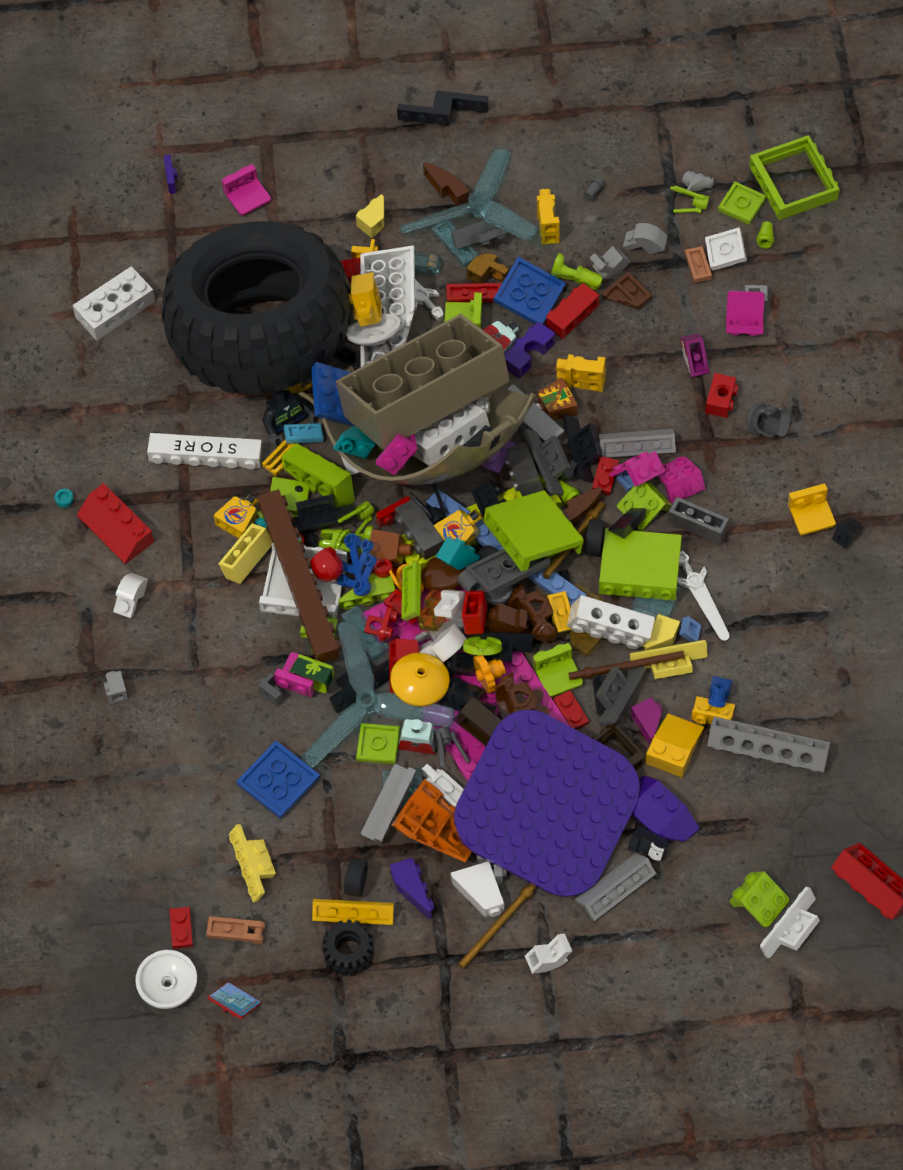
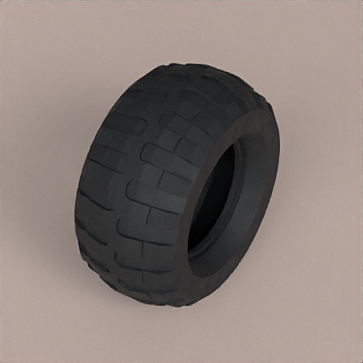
M254 221L235 224L214 231L194 242L189 249L177 257L175 266L169 270L166 277L161 315L166 339L177 358L191 375L198 376L200 382L205 385L219 387L222 391L260 394L287 389L312 378L311 368L315 362L329 366L332 363V357L339 354L344 346V340L353 313V305L349 301L348 294L351 293V288L345 269L333 249L325 245L320 236L315 233L306 232L304 228L292 224ZM254 301H288L281 306L260 313H227L238 306Z

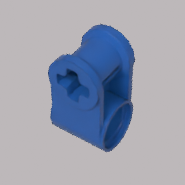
M713 676L708 703L711 706H725L730 695L732 680Z

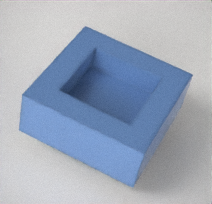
M627 470L617 476V481L628 493L634 484Z
M689 616L684 617L679 635L690 642L698 641L701 624Z

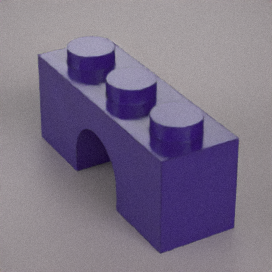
M539 321L534 326H530L526 334L522 338L517 339L514 346L504 353L507 370L520 379L532 367V357L527 352L535 350L544 355L555 344V333Z

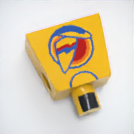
M250 494L244 501L238 497H233L213 515L215 525L240 538L252 523L255 524V520L258 518L257 509L254 507L258 500Z
M476 509L469 515L465 511L458 510L436 523L434 527L444 540L447 537L455 540L457 537L470 546L480 534V530L475 524L482 516Z

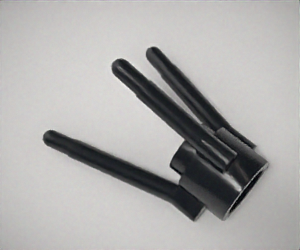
M433 483V490L440 508L432 507L428 510L413 493L409 495L422 508L432 524L435 525L446 518L445 514L448 511L443 505L436 483Z

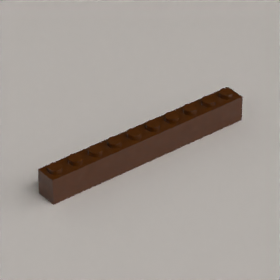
M279 489L258 495V504L314 657L317 661L321 662L339 658L341 644L338 638H334L335 628L333 623L328 622V609L326 606H322V593L320 590H316V577L314 574H310L311 564L309 559L303 555V553H306L303 543H299L297 539L300 537L296 526L293 527L291 523L294 522L291 511L286 509V506H288L285 495L281 496Z

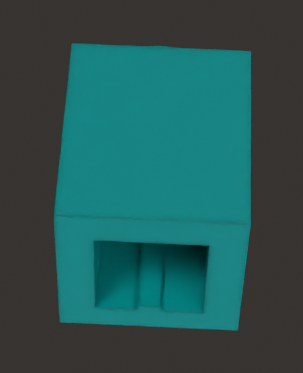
M352 426L342 433L333 448L336 451L366 459L375 443L357 427Z
M447 537L436 555L438 559L457 570L463 569L480 558V556L474 553L476 549L457 537L455 540Z

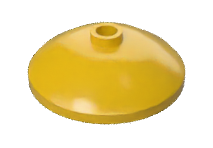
M412 653L396 662L391 672L390 682L395 695L400 700L412 706L424 707L433 705L444 697L449 687V673L445 665L438 658L426 653Z

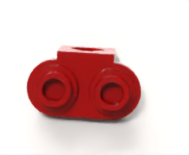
M388 605L384 618L369 615L364 633L379 636V641L383 642L391 639L393 628L390 626L393 622H397L399 611H395L394 606ZM372 622H379L381 628L372 630L370 624Z

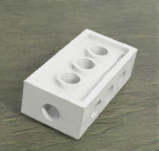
M131 266L75 303L73 310L75 318L97 341L154 303L155 297L153 289Z
M469 403L463 411L447 415L435 422L433 427L426 431H418L415 433L417 451L414 457L431 466L444 457L454 446H463L485 425L490 427L486 411L473 403Z
M581 595L571 605L566 627L572 628L571 630L577 633H589L594 638L602 637L608 639L611 643L626 644L628 648L638 649L650 639L655 617Z

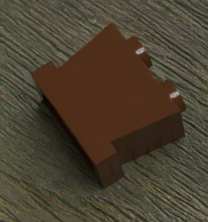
M498 603L486 615L484 631L521 633L526 628L527 610H517Z

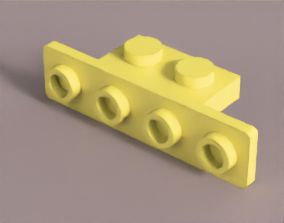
M705 640L634 652L630 653V661L683 651V659L644 667L645 669L651 668L654 679L684 675L693 672L690 660L706 658L708 656L707 643Z
M236 824L229 833V839L234 847L236 859L240 864L242 876L246 881L248 893L253 902H258L265 893L260 879L273 878L276 872L264 839L247 841L241 824Z

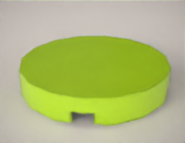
M479 636L470 637L464 640L463 650L473 655H493L501 652L502 642L493 637H487V640L480 639Z

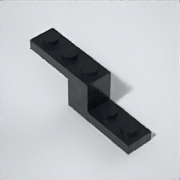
M436 91L433 107L398 104L397 120L450 126L453 109L488 113L489 96Z

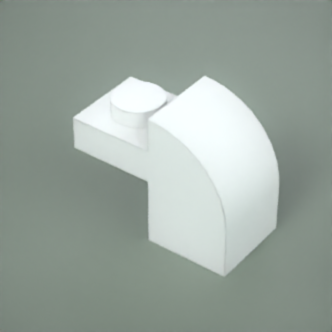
M133 573L125 575L115 594L117 600L113 612L132 618L138 599L144 597L148 579Z
M441 591L442 600L434 608L435 616L445 617V619L462 620L465 592Z
M454 624L441 632L435 641L422 648L419 653L430 654L444 662L463 645L466 637Z
M558 934L549 944L534 946L525 955L532 974L543 973L565 964L568 961L567 956L572 952L566 935Z

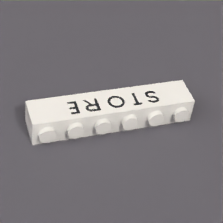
M150 433L147 453L149 462L156 464L172 463L174 465L190 464L192 466L208 465L210 467L226 466L229 468L260 469L263 446L262 440Z

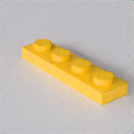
M313 899L312 921L338 922L343 920V922L347 923V920H351L352 923L358 921L365 924L393 925L394 903Z

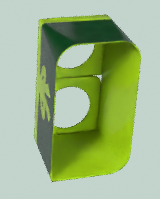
M301 654L298 655L289 670L290 673L312 680L314 682V689L322 693H327L334 677L333 666Z

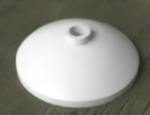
M382 314L380 322L360 327L357 320L348 327L346 336L349 341L358 345L378 346L388 341L399 331L401 321L396 315Z
M162 950L151 954L140 964L136 973V987L139 995L147 1004L160 1009H171L182 1005L192 996L197 985V972L194 964L186 955L174 950ZM167 982L172 983L171 986H169V987H166V986H164V985H165Z

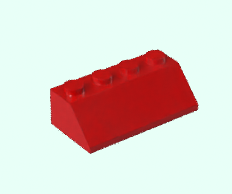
M104 483L88 495L77 513V517L125 565L154 543L152 530Z
M861 843L844 849L831 867L835 874L847 881L854 891L861 893L869 904L876 906L884 917L891 920L899 917L903 913V878Z

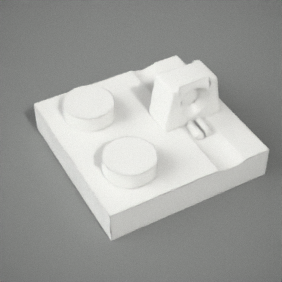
M740 227L705 237L709 264L712 271L747 261Z

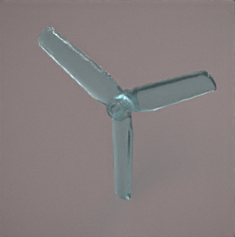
M496 148L474 187V193L469 196L468 203L400 226V232L407 233L472 213L475 217H482L485 221L526 241L535 236L538 227L502 204L491 201L498 190L511 155L508 150Z
M346 620L338 624V631L349 681L357 693V702L340 714L303 754L300 760L313 768L361 723L366 713L377 712L386 718L397 720L419 719L436 726L450 727L454 720V709L438 704L417 707L403 702L393 693L375 694V679L357 623L354 620ZM366 699H372L370 703L364 704Z

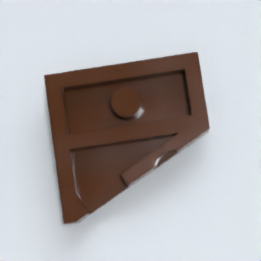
M629 272L602 293V297L638 310L652 299V295Z

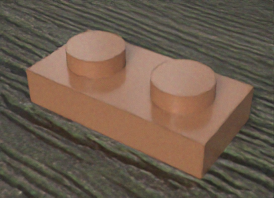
M703 247L686 249L685 257L693 282L698 283L712 280V274Z

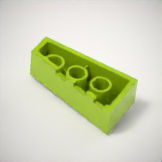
M297 443L281 455L283 469L298 481H304L313 493L317 491L322 496L333 494L336 507L355 502L352 476L347 470L341 469L333 462L327 461L322 456L311 452L308 448Z

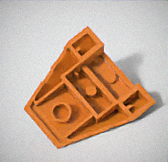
M424 779L405 803L391 826L409 839L466 862L472 852L463 845L458 837L454 825L455 807L453 805L449 806L442 798L444 794Z

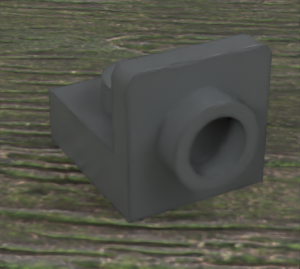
M270 673L260 681L259 690L264 698L278 707L282 703V692L275 686V675Z

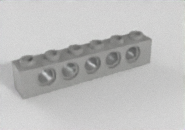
M714 717L707 746L716 750L731 751L734 754L749 755L756 759L771 760L774 763H785L793 767H803L814 772H824L830 742Z

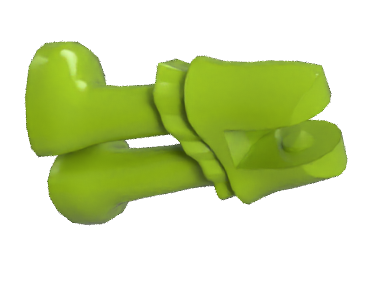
M558 253L551 275L556 278L575 280L579 285L584 283L594 290L601 287L602 276L600 274L583 268L581 265L578 266L577 270L569 268L564 264V255Z
M367 526L364 533L356 535L360 536L362 541L364 539L370 540L371 531L374 529V526ZM344 528L321 530L320 537L324 540L319 541L318 547H333L334 549L350 553V549L346 547L344 539L348 534L352 533H350V529L344 530ZM360 545V547L358 548V554H359V555H361V554H362V551H363V550L361 549V545Z

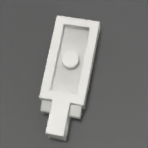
M426 764L422 768V774L427 778L426 780L444 794L442 798L450 806L456 807L457 801L464 789L443 770L437 769L435 771Z

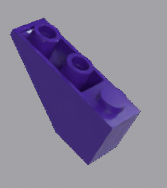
M413 857L390 864V873L396 890L428 919H431L434 906L431 898L427 899L425 893L428 892L425 881L421 882L419 875H422L419 864L414 863Z

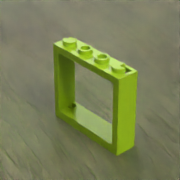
M809 135L750 155L749 167L762 191L767 196V200L778 220L838 200L840 192L838 182L834 181L831 169L826 167L823 155L819 154L816 143L812 142ZM805 152L826 191L785 205L764 166Z

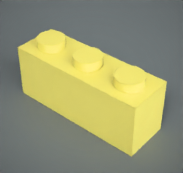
M252 523L218 563L226 579L240 584L269 550L272 540L266 528Z

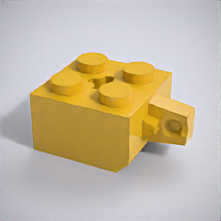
M374 273L352 276L350 284L351 293L348 295L350 303L354 304V319L358 320L360 327L380 322L382 320V302Z

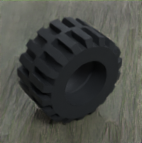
M343 920L338 921L339 925H331V930L327 929L325 932L326 937L323 936L322 947L325 962H327L329 968L333 967V972L338 973L340 971L342 976H345L346 973L354 976V972L360 974L362 973V968L367 969L369 963L373 961L374 945L371 932L367 931V927L364 924L360 926L358 921H355V923H352L351 920H347V923H343ZM346 941H353L360 945L358 951L351 955H344L337 951L338 946Z

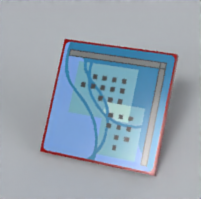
M230 982L225 983L207 998L222 1007L224 1013L228 1011L231 1013V1017L236 1016L240 1019L244 1018L262 1003Z

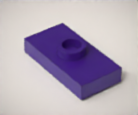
M164 155L168 190L170 194H176L174 179H178L176 168L172 167L171 155Z

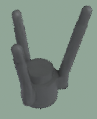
M449 727L439 728L434 731L441 769L446 768L444 747L451 745V740L454 741L466 763L470 762L457 740L455 732H450Z

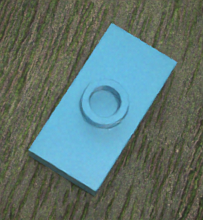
M321 423L284 425L283 428L286 444L323 442L324 439Z

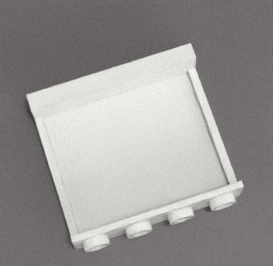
M272 543V554L264 592L259 600L260 611L299 616ZM304 546L306 553H303V555L311 561L324 548ZM335 549L337 556L348 563L347 552ZM316 578V590H320L323 596L322 606L327 607L329 618L337 619L338 600L341 598L343 587L337 584V580L326 583Z

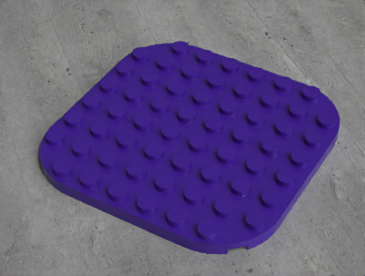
M521 710L505 717L492 733L457 801L454 810V825L460 841L474 854L549 894L571 897L587 891L600 878L638 801L640 791L639 779L632 764L615 750L543 712Z

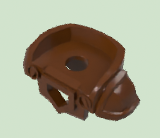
M520 584L512 592L508 606L517 610H527L526 628L521 633L533 634V640L536 639L537 641L556 640V630L549 623L552 621L553 609L549 599L546 598L547 595L544 596L538 590L526 595L523 585ZM533 602H538V603H542V604H540V605L537 606V605L534 604Z
M513 672L503 677L495 687V698L502 720L508 715L521 710H536L549 715L548 707L541 704L543 692L539 689L532 691L527 683L514 684Z

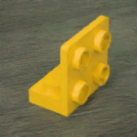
M825 483L789 493L788 507L801 536L836 526L826 500L828 489Z

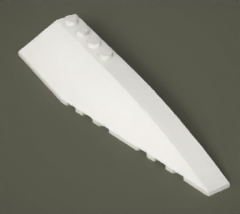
M414 245L361 254V274L374 273L382 302V314L396 315L401 321L399 331L388 341L378 346L361 345V367L400 347L407 341L415 311Z

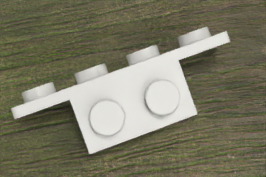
M807 886L804 888L779 922L775 924L769 935L763 940L760 947L765 957L771 958L781 944L797 951L820 920L817 915L807 912L815 901L811 888Z

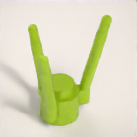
M678 186L670 187L671 190L693 197L692 206H696V208L674 209V213H701V210H706L709 196L697 194Z
M365 501L357 506L354 511L340 518L338 522L341 523L357 514L359 520H365L355 532L360 534L364 527L373 520L371 515L375 513L374 508L369 502Z

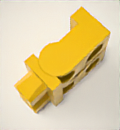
M540 189L539 196H537V220H539L541 245L559 244V217H555V194L551 195L550 189Z
M568 354V359L558 358L556 365L557 380L563 378L568 388L573 386L579 389L603 392L606 379V357H598L597 361L586 360L580 356L574 357L571 354Z

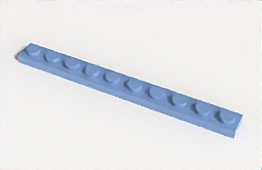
M438 489L443 505L448 511L445 514L446 517L458 510L465 511L467 515L471 513ZM435 493L426 501V506L430 509L432 507L440 508ZM480 519L475 524L480 530V534L475 538V541L482 546H493L499 551L504 549ZM547 567L527 577L549 594L566 591L570 608L581 595L586 596L584 592L556 572H553L549 579H545L542 574Z

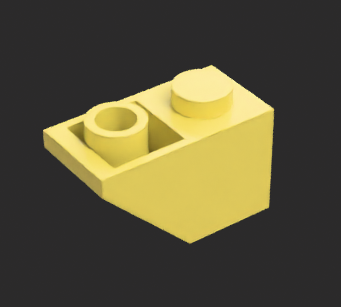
M382 194L374 198L367 207L361 209L356 215L357 227L371 238L385 228V206Z
M658 614L656 620H654L651 637L642 646L645 647L644 651L673 646L679 632L680 621Z

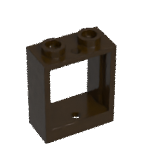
M473 697L453 719V721L485 747L495 728L502 721Z
M616 723L604 727L595 738L591 737L603 745L612 738H615L632 756L628 761L632 764L635 771L645 764L646 755Z

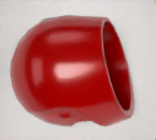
M333 547L322 549L310 561L313 574L322 582H333L343 572V562L337 556V551Z

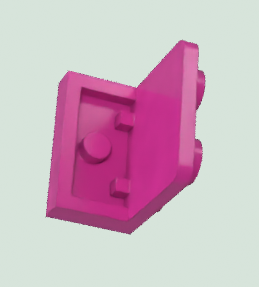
M253 164L243 167L222 179L224 194L241 216L271 201L270 195L257 179L256 168Z
M728 292L726 333L731 335H740L742 333L750 336L763 334V292Z
M398 433L375 460L376 465L393 475L402 470L410 456H414L417 451L415 434L405 438Z
M645 451L637 455V457L635 456L627 460L624 464L621 463L613 467L614 472L609 475L612 477L627 470L636 487L665 472V469L656 451L650 454Z
M678 457L672 462L662 464L665 472L656 476L665 485L668 500L671 504L674 503L677 497L684 499L705 490L701 470L687 457Z
M292 652L283 670L277 668L274 674L276 685L312 698L315 692L314 682L289 672L299 655Z

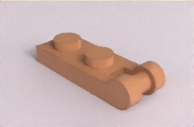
M209 916L206 937L262 944L264 938L262 931L265 930V923L262 921ZM249 929H254V934L248 933Z

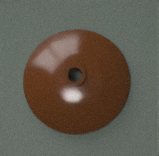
M434 557L421 566V581L424 588L429 590L451 589L459 586L457 579L466 570V567L457 570Z

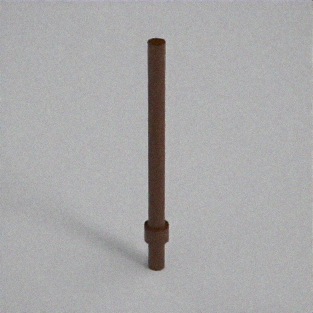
M678 651L591 668V666L585 667L583 670L569 672V680L584 677L585 679L593 678L595 675L609 673L613 667H618L621 671L683 659L684 652Z

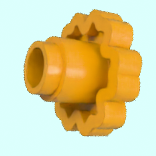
M483 655L474 656L473 662L478 681L481 682L487 693L494 692L495 680L506 674L502 661L494 659L487 662Z

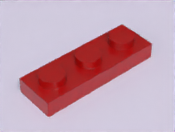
M501 283L447 284V302L470 303L471 300H474V293H482V303L493 302L495 295L501 287Z

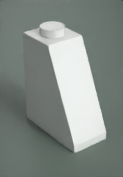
M489 861L451 873L452 884L484 917H496L504 912V902Z

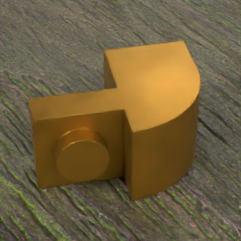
M488 253L475 257L466 268L467 279L474 283H485L489 277L503 283L509 273V269L503 264H498L497 255Z

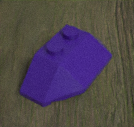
M644 775L639 779V797L632 815L649 831L666 840H678L680 842H686L699 831L700 828L687 807L659 780Z

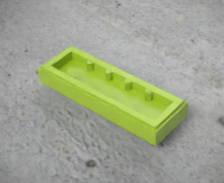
M417 561L404 566L402 569V619L405 621L420 615L421 563Z

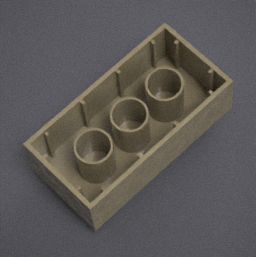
M459 314L335 382L344 417L385 450L398 433L407 438L418 431H426L432 428L435 422L447 415L463 411L467 404L478 398L494 394L498 387L508 383L510 380L502 345L465 316Z

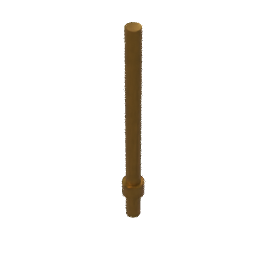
M598 502L594 509L587 513L586 519L576 530L581 536L588 529L589 520H597L599 518V513L605 507L603 502ZM571 549L558 553L550 566L542 574L545 579H549Z
M529 883L528 886H524L520 890V895L458 963L462 969L472 961L522 903L530 899L533 891L537 888L536 886Z

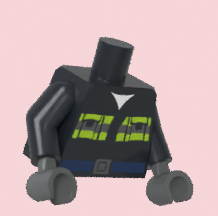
M289 390L274 391V397L266 402V410L262 422L268 435L271 436L269 443L273 447H277L275 444L276 439L279 444L283 442V439L276 434L284 431V425L296 424L306 418L307 413L309 421L315 424L313 422L315 412L312 411L313 408L306 398L297 393L292 394Z

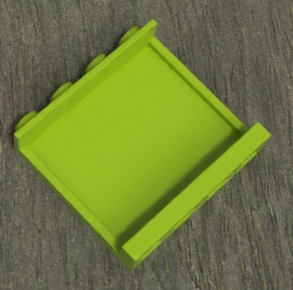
M545 490L486 507L483 522L521 572L528 570L530 561L571 548H574L577 554L581 553L583 537L576 531L572 523L568 521L562 510L557 507Z
M605 528L599 594L676 600L682 535L632 531L623 539Z

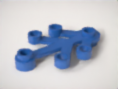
M353 533L348 534L344 539V543L350 549L353 565H349L342 560L343 571L355 574L356 581L341 574L337 579V584L342 587L354 588V593L358 596H366L371 590V583L368 581L373 566L377 562V558L369 554L373 549V542L368 539L362 541L360 536ZM361 545L363 551L359 559L358 548Z

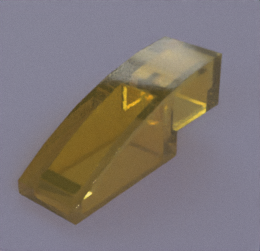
M454 587V588H451V589H447V590L456 591L457 587ZM431 590L424 599L425 608L417 616L420 630L438 631L443 624L445 617L435 616L434 608L442 600L441 591L443 590Z

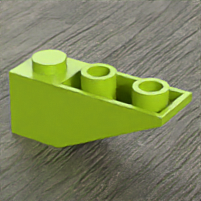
M372 573L368 578V581L371 583L370 592L366 596H358L354 593L353 588L338 600L339 609L349 610L357 605L363 604V606H368L376 601L384 602L395 590L391 575L380 578Z

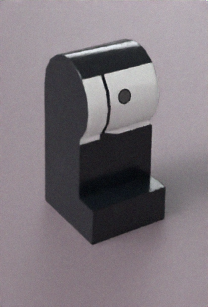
M639 826L632 835L627 850L634 853L638 850L649 855L654 860L661 861L666 857L669 842L665 838Z

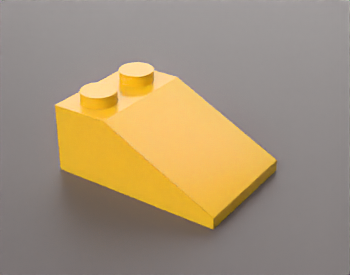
M667 714L647 751L646 764L683 778L704 727Z

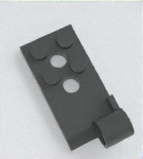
M502 549L467 566L466 570L459 575L457 582L466 592L481 591L484 588L488 593H496L550 566L551 560L547 556L530 561L529 569L521 572L505 549Z

